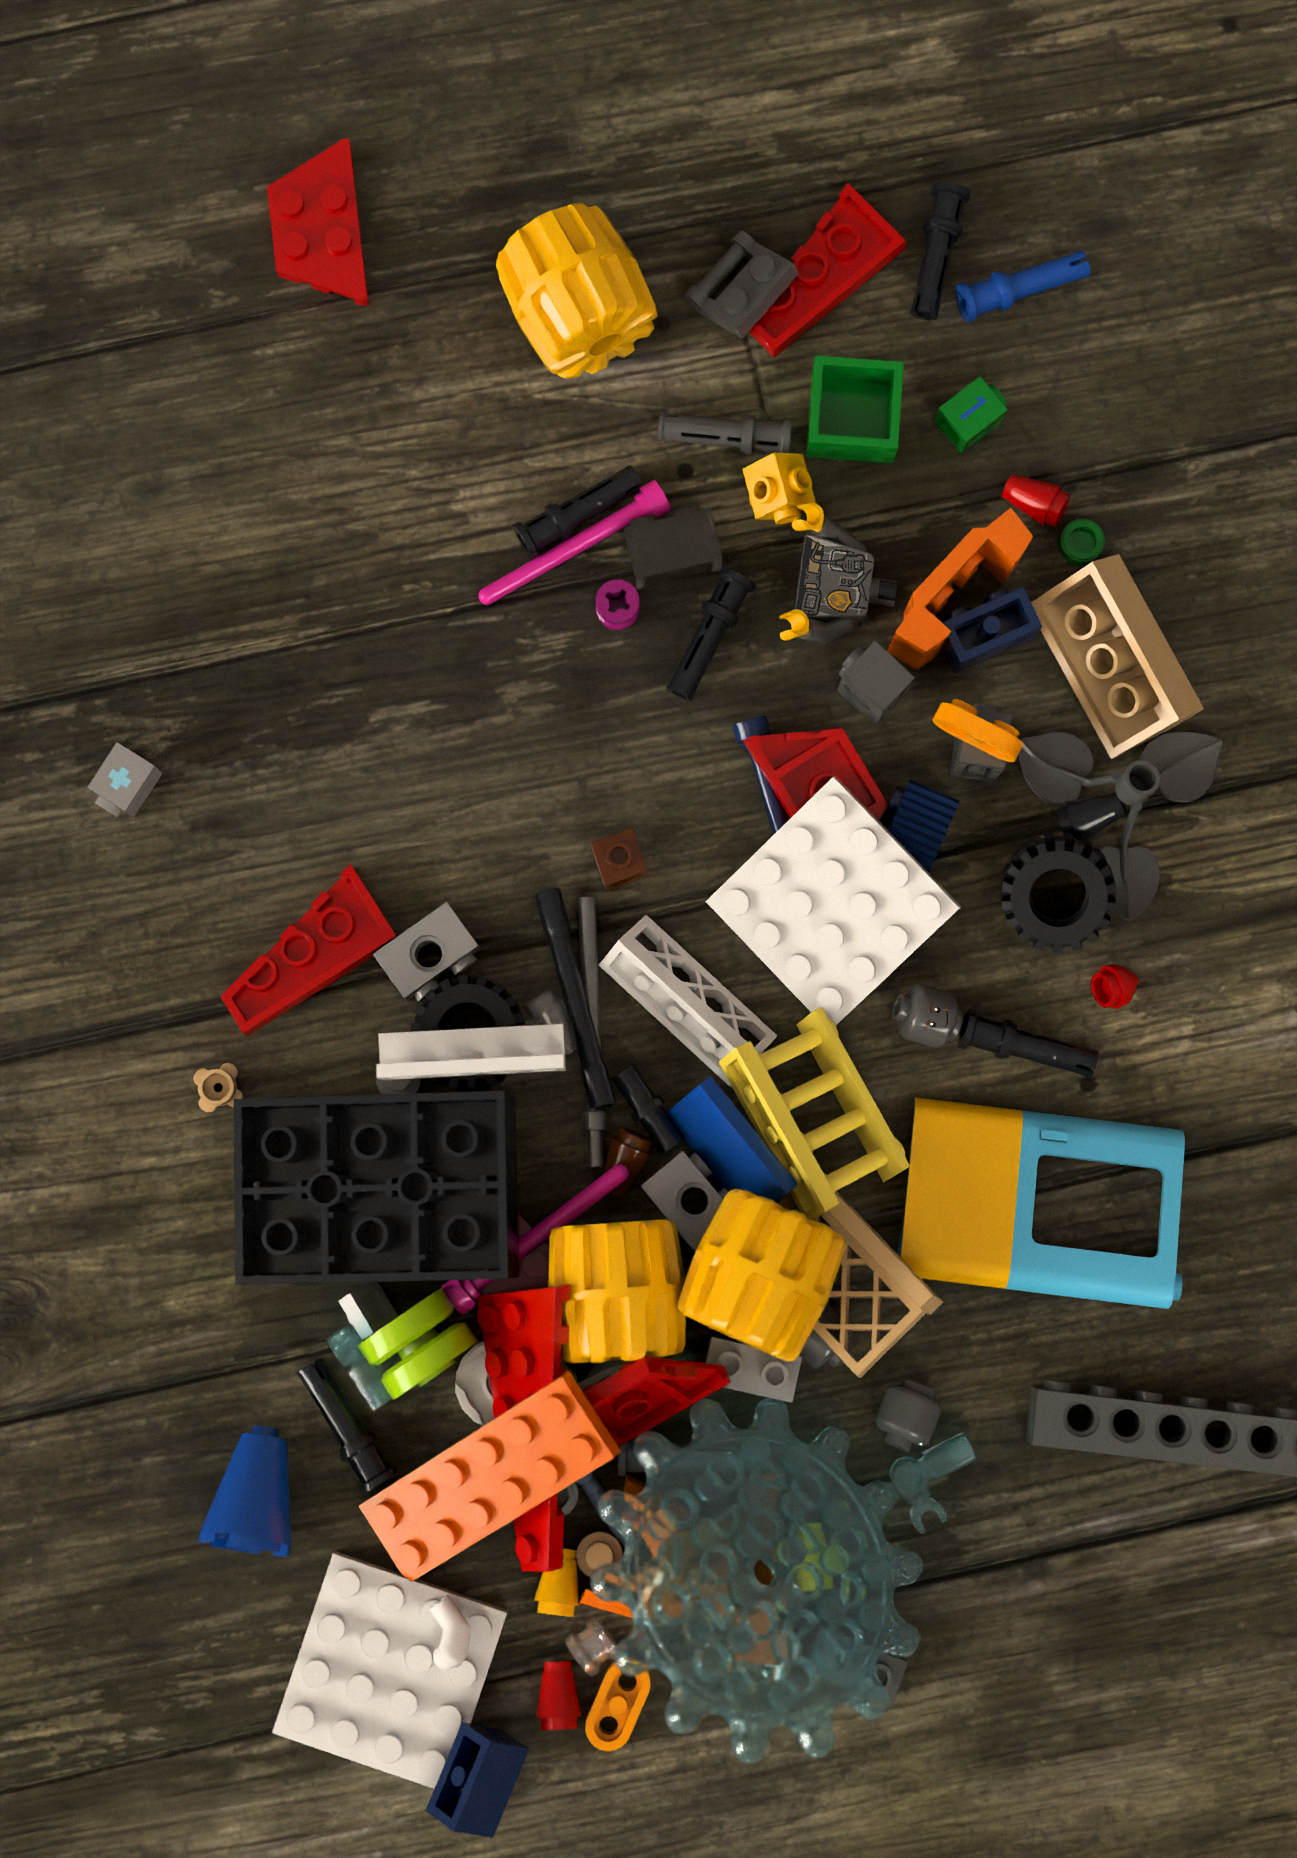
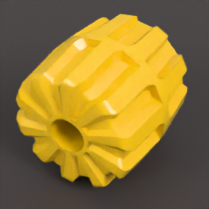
M574 203L541 214L518 229L508 239L509 241L503 250L498 253L496 268L515 318L545 367L553 374H557L562 378L579 377L584 370L591 374L608 367L609 360L613 357L625 358L635 350L633 343L637 339L649 337L654 330L652 320L657 317V309L638 263L606 213L596 205L587 207L583 203Z
M743 1189L730 1190L725 1195L699 1242L678 1300V1310L688 1318L750 1347L784 1361H794L799 1356L825 1308L846 1248V1240L841 1234L834 1232L827 1225L807 1219L805 1214L796 1210L790 1211L771 1199L757 1196Z
M660 1219L558 1226L551 1230L549 1236L548 1287L570 1284V1300L562 1302V1323L569 1325V1343L561 1344V1361L568 1363H603L612 1360L636 1361L643 1357L664 1358L683 1352L685 1347L686 1316L678 1310V1300L685 1283L678 1231L674 1221Z

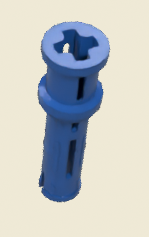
M1079 250L1073 254L1009 275L997 271L990 275V279L969 286L966 283H960L956 285L955 289L959 311L967 323L976 320L977 315L998 308L1002 312L1009 310L1014 305L1015 300L1082 278H1088L1090 276L1089 262L1081 263V260L1087 256L1084 251Z

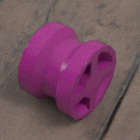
M614 579L604 583L599 588L596 595V614L599 621L605 627L612 630H624L636 622L639 615V594L630 582Z

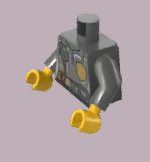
M811 502L797 506L805 511L807 521L802 519L792 521V527L796 531L810 530L812 535L806 534L803 543L794 610L779 615V619H786L790 622L792 629L781 632L780 637L784 641L799 637L803 640L828 644L854 632L857 626L863 625L867 616L868 604L894 607L897 581L873 578L875 556L868 553L865 545L846 529L824 516L821 506Z

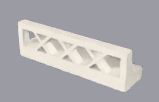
M647 915L617 941L599 964L607 974L730 1087L731 1084L722 1070L719 1061L736 1047L747 1043L740 1036L738 1027L746 1028L760 1041L754 1047L760 1054L777 1037L767 1025ZM643 933L656 945L657 952L648 951L635 938ZM672 967H679L689 975L690 982H683L673 974ZM705 997L714 998L722 1006L723 1013L714 1012L706 1004Z
M563 1024L378 1033L380 1064H376V1075L382 1081L566 1071Z

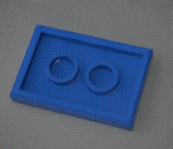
M710 1076L667 1112L679 1132L685 1137V1142L707 1165L722 1188H725L728 1192L733 1189H743L776 1202L797 1186L794 1178Z

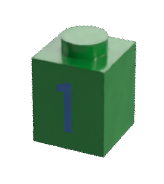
M979 376L938 408L934 422L958 452L963 454L1003 422L1008 411L1005 407L1006 400L995 385H987Z

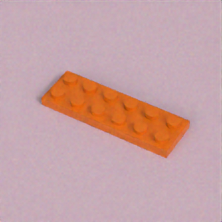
M568 1371L361 1503L359 1508L402 1576L412 1582L612 1460L621 1450L570 1371Z

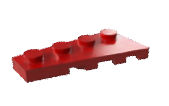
M847 183L840 192L837 203L830 212L826 211L817 223L816 231L804 247L800 246L791 258V262L794 263L799 275L752 327L749 333L773 358L777 357L906 249V240Z
M351 864L340 874L341 878L327 892L323 891L311 903L312 908L295 925L291 924L279 936L281 939L265 955H260L220 996L246 1037L374 957L373 954L397 937Z

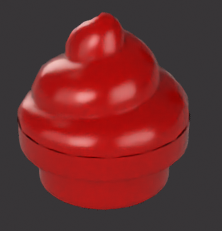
M1116 964L1105 965L1091 978L1093 997L1104 1008L1119 1009L1125 1007L1131 1002L1136 992L1139 978L1135 973L1130 972L1123 966Z

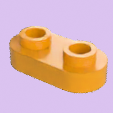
M953 699L951 704L944 702L940 704L932 719L936 726L998 759L1015 762L1023 747L1022 741L1017 738L1019 731L1016 728L999 720H994L992 724L976 716L978 711L973 706L958 699Z
M622 1657L611 1663L587 1714L585 1724L587 1738L594 1747L602 1751H614L626 1744L649 1694L651 1685L650 1674L647 1667L640 1660L633 1657ZM624 1673H631L636 1677L637 1681L633 1687L624 1688L618 1681L619 1677ZM606 1716L614 1717L618 1723L617 1727L612 1731L603 1730L600 1726L602 1718Z

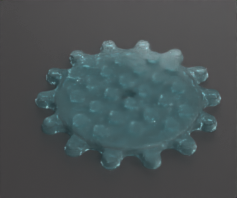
M767 1397L759 1401L755 1408L754 1420L751 1426L740 1430L727 1419L722 1406L717 1401L701 1399L694 1403L690 1410L693 1437L687 1446L677 1447L670 1443L663 1435L653 1431L644 1432L635 1440L634 1454L647 1474V1483L643 1491L632 1495L618 1490H611L603 1494L598 1502L600 1517L605 1523L616 1528L622 1534L626 1549L620 1561L601 1565L594 1570L591 1576L592 1591L603 1601H618L625 1604L631 1610L634 1617L633 1631L615 1650L616 1665L622 1673L628 1676H636L650 1669L660 1670L668 1676L672 1685V1696L665 1711V1718L673 1732L689 1734L699 1726L706 1715L713 1713L722 1716L729 1723L732 1732V1750L735 1756L743 1763L754 1764L763 1758L767 1750L769 1735L777 1726H786L793 1730L798 1737L803 1751L808 1756L822 1758L830 1753L835 1743L832 1712L837 1705L848 1704L861 1716L869 1720L878 1719L886 1712L889 1706V1695L876 1674V1661L879 1655L883 1653L905 1658L911 1656L917 1650L920 1643L919 1631L897 1613L893 1598L897 1587L912 1584L919 1579L923 1569L922 1560L915 1552L896 1549L887 1542L882 1530V1521L884 1516L894 1509L898 1493L892 1484L885 1481L877 1480L866 1486H859L852 1481L845 1467V1458L850 1446V1438L845 1430L829 1426L822 1429L813 1442L805 1444L792 1433L789 1425L788 1408L782 1400ZM759 1560H763V1563L769 1567L771 1574L775 1575L769 1586L761 1584L755 1576L754 1568Z

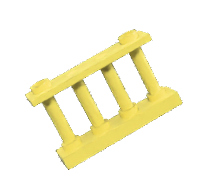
M822 1007L814 1010L796 1024L801 1035L761 1054L755 1050L752 1042L749 1041L736 1047L719 1061L757 1134L796 1181L797 1186L789 1192L800 1212L805 1214L806 1218L810 1220L823 1215L839 1205L840 1202L835 1195V1191L875 1170L879 1173L882 1181L885 1182L911 1167L905 1157L902 1144L893 1136L839 1039L836 1025L827 1017ZM810 1050L823 1074L783 1094L780 1093L772 1081L768 1070ZM833 1090L845 1114L806 1134L801 1133L790 1110ZM855 1130L867 1154L827 1175L824 1174L813 1155V1150Z

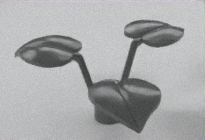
M1050 732L1034 737L1021 738L1023 747L1018 754L1021 774L1029 788L1042 800L1056 805H1065V801L1078 798L1081 785L1090 788L1114 783L1118 798L1123 803L1130 805L1131 810L1119 840V849L1107 846L1099 850L1104 854L1107 863L1110 864L1116 884L1117 893H1115L1117 903L1114 913L1124 920L1135 919L1152 902L1160 880L1159 865L1150 849L1143 846H1135L1128 849V840L1138 813L1142 809V804L1157 788L1165 798L1174 802L1187 803L1199 799L1210 788L1214 779L1218 756L1222 748V740L1196 732L1163 734L1152 739L1144 748L1141 760L1132 762L1123 773L1113 771L1109 775L1090 779L1086 777L1093 769V755L1088 745L1081 738L1065 732Z

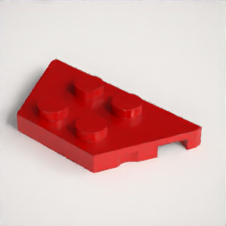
M348 138L340 140L267 186L275 266L278 277L295 283L305 282L318 291L327 294L334 292L354 299V302L358 305L366 306L369 305L352 149Z
M843 728L749 736L743 740L789 818H792L834 776L851 791L878 821L888 806Z
M643 1357L626 1363L617 1373L599 1383L587 1386L582 1392L617 1446L620 1447L731 1383L726 1367L722 1364Z

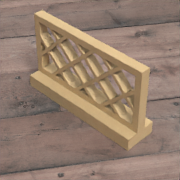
M835 1191L840 1204L821 1216L830 1225L828 1227L832 1228L834 1232L841 1234L846 1240V1248L840 1266H842L841 1291H831L829 1298H841L840 1324H822L818 1320L813 1329L852 1372L861 1378L926 1313L931 1315L943 1301L842 1195ZM790 1192L778 1203L788 1210H791L796 1205ZM821 1216L813 1219V1221L821 1223ZM851 1248L861 1259H851ZM850 1266H869L874 1271L873 1291H850ZM882 1281H883L892 1291H881V1290H882ZM849 1298H873L872 1324H849ZM881 1298L900 1299L910 1309V1312L897 1324H881ZM830 1331H840V1342ZM848 1331H872V1348L858 1362L848 1352ZM880 1331H889L880 1340Z

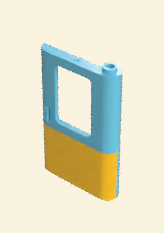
M914 1097L909 1155L911 1167L908 1168L903 1228L899 1234L896 1253L921 1279L1169 1309L1172 1301L1180 1300L1182 1275L1176 1273L1185 1151L1183 1130ZM1047 1155L1153 1168L1160 1171L1162 1174V1192L1157 1254L1149 1258L1036 1243L1032 1238L1038 1159L1041 1156Z

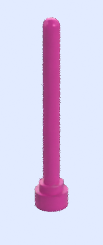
M653 480L639 488L640 493L634 496L635 501L482 588L478 594L480 602L485 605L492 604L642 517L646 520L651 517L658 519L672 511L671 506L656 480Z
M621 1164L615 1165L518 1239L519 1261L547 1241L552 1229L568 1225L627 1180L629 1176L627 1167ZM496 1279L449 1280L442 1285V1288L454 1304L455 1309L462 1315H465L478 1305L477 1298L483 1295L482 1289Z

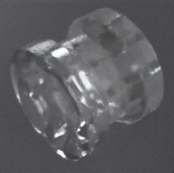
M595 1616L587 1621L586 1628L579 1634L571 1633L564 1640L574 1658L591 1677L599 1672L600 1665L607 1659L615 1660L621 1655V1650L617 1643Z

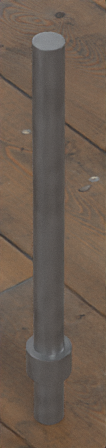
M580 897L578 898L580 974L601 1050L596 898ZM585 1092V1112L581 1113V1131H586L587 1167H605L604 1131L608 1130V1112H603V1109L591 1111Z

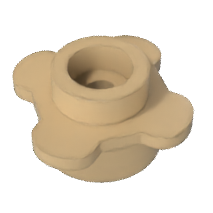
M224 1063L220 1069L209 1071L202 1068L195 1073L193 1080L198 1085V1093L201 1097L198 1104L203 1111L213 1112L217 1107L224 1105L234 1107V1099H243V1093L238 1090L236 1083L238 1070L233 1064ZM218 1083L222 1085L220 1092L214 1090V1086Z

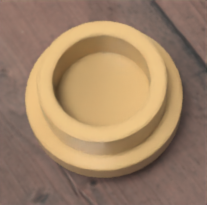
M597 1531L586 1535L577 1548L576 1558L578 1566L584 1574L594 1579H600L596 1576L599 1569L613 1574L619 1569L622 1562L620 1543L613 1535L607 1532Z

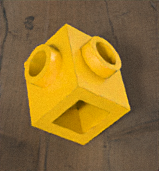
M774 452L742 469L749 492V501L756 519L775 520L776 525L788 524L793 520L801 518L800 512L803 510L797 507L799 504L816 503L812 490V480L807 471L803 454Z

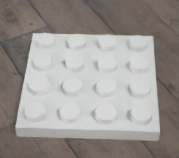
M836 776L832 777L706 901L810 1012L822 1007L827 1017L835 1025L847 1016L961 907Z
M335 1551L332 1554L272 1733L435 1789L461 1723H471L508 1610L419 1579L410 1582L401 1573ZM449 1595L470 1625L471 1637L467 1657L458 1667L444 1670L436 1665L433 1657L434 1650L440 1645L444 1629L432 1614L430 1608L439 1600Z

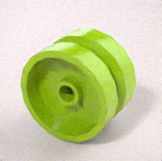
M440 1288L358 1345L370 1365H380L396 1353L401 1357L402 1360L384 1372L381 1379L393 1400L418 1383L420 1386H423L456 1363L454 1358L478 1342L466 1322H457L441 1334H438L434 1327L451 1316L455 1308L443 1288Z

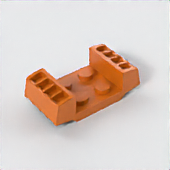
M1009 508L987 527L973 528L912 593L903 613V621L896 630L887 650L889 654L916 670L920 669L938 655L951 633V630L939 621L936 616L949 602L948 598L954 592L952 588L954 584L960 589L964 587L978 571L977 567L979 565H982L1002 584L1008 579L1033 537L1012 508Z

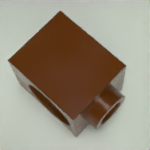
M633 828L590 842L591 851L605 892L647 878L648 870Z

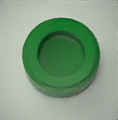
M1077 519L1070 522L1062 531L1058 541L1059 551L1069 563L1078 566L1087 565L1095 561L1102 552L1105 537L1102 529L1095 522L1088 519Z

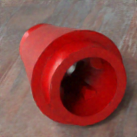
M1011 474L1001 497L1008 500L1009 503L1043 527L1046 524L1057 527L1068 507L1071 494L1064 492L1061 485Z
M572 1661L544 1662V1672L536 1718H540L541 1730L578 1729L577 1717H581L582 1713L572 1671Z

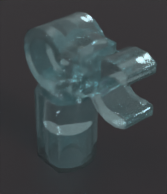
M349 1323L328 1337L327 1341L339 1362L345 1368L349 1365L352 1367V1370L348 1373L374 1411L392 1399L381 1382L385 1371L381 1365L369 1364L358 1347L365 1339L361 1340L353 1325Z
M964 1432L923 1451V1457L917 1460L913 1457L905 1456L897 1459L891 1466V1481L899 1491L904 1503L912 1505L910 1520L920 1534L926 1532L921 1522V1517L926 1511H935L942 1523L947 1522V1514L942 1505L937 1500L930 1498L933 1489L928 1479L934 1477L938 1480L978 1460Z

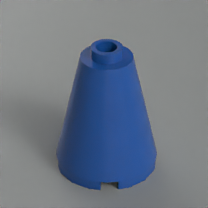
M252 1426L251 1433L241 1434L199 1532L198 1543H210L209 1546L259 1555L263 1550L273 1551V1556H290L292 1543L287 1440L279 1438V1429Z

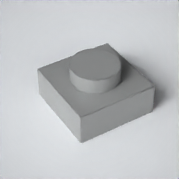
M369 1282L338 1301L361 1340L399 1317L378 1282Z

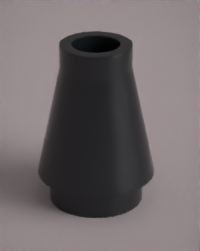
M1116 792L1065 801L1066 806L1056 810L1063 832L1072 833L1074 838L1079 840L1082 837L1089 839L1118 819L1127 816L1125 806L1118 798Z

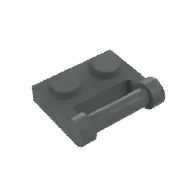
M739 230L730 241L732 246L697 286L691 285L683 294V299L693 310L743 339L799 273L794 263L758 244L746 232ZM744 258L750 260L715 301L710 298Z

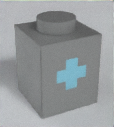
M116 743L87 788L98 795L94 803L115 817H118L121 811H124L134 818L163 773L153 764L121 744Z

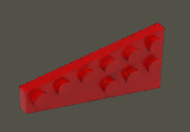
M570 1284L488 1293L477 1298V1319L483 1333L486 1352L485 1367L490 1376L494 1400L492 1405L494 1418L567 1373L565 1367L561 1364V1344L569 1343V1325L562 1323V1302L570 1300ZM556 1493L513 1520L516 1534L515 1550L520 1560L521 1571L550 1572L563 1568L564 1513L557 1505Z

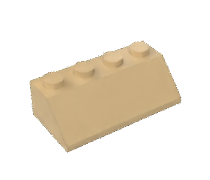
M1119 554L1089 563L1031 602L1042 625L1041 632L1111 759L1170 730L1204 710Z

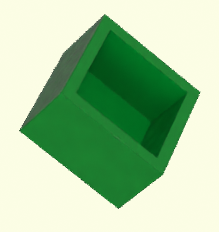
M815 355L811 371L805 457L893 464L899 443L904 362Z

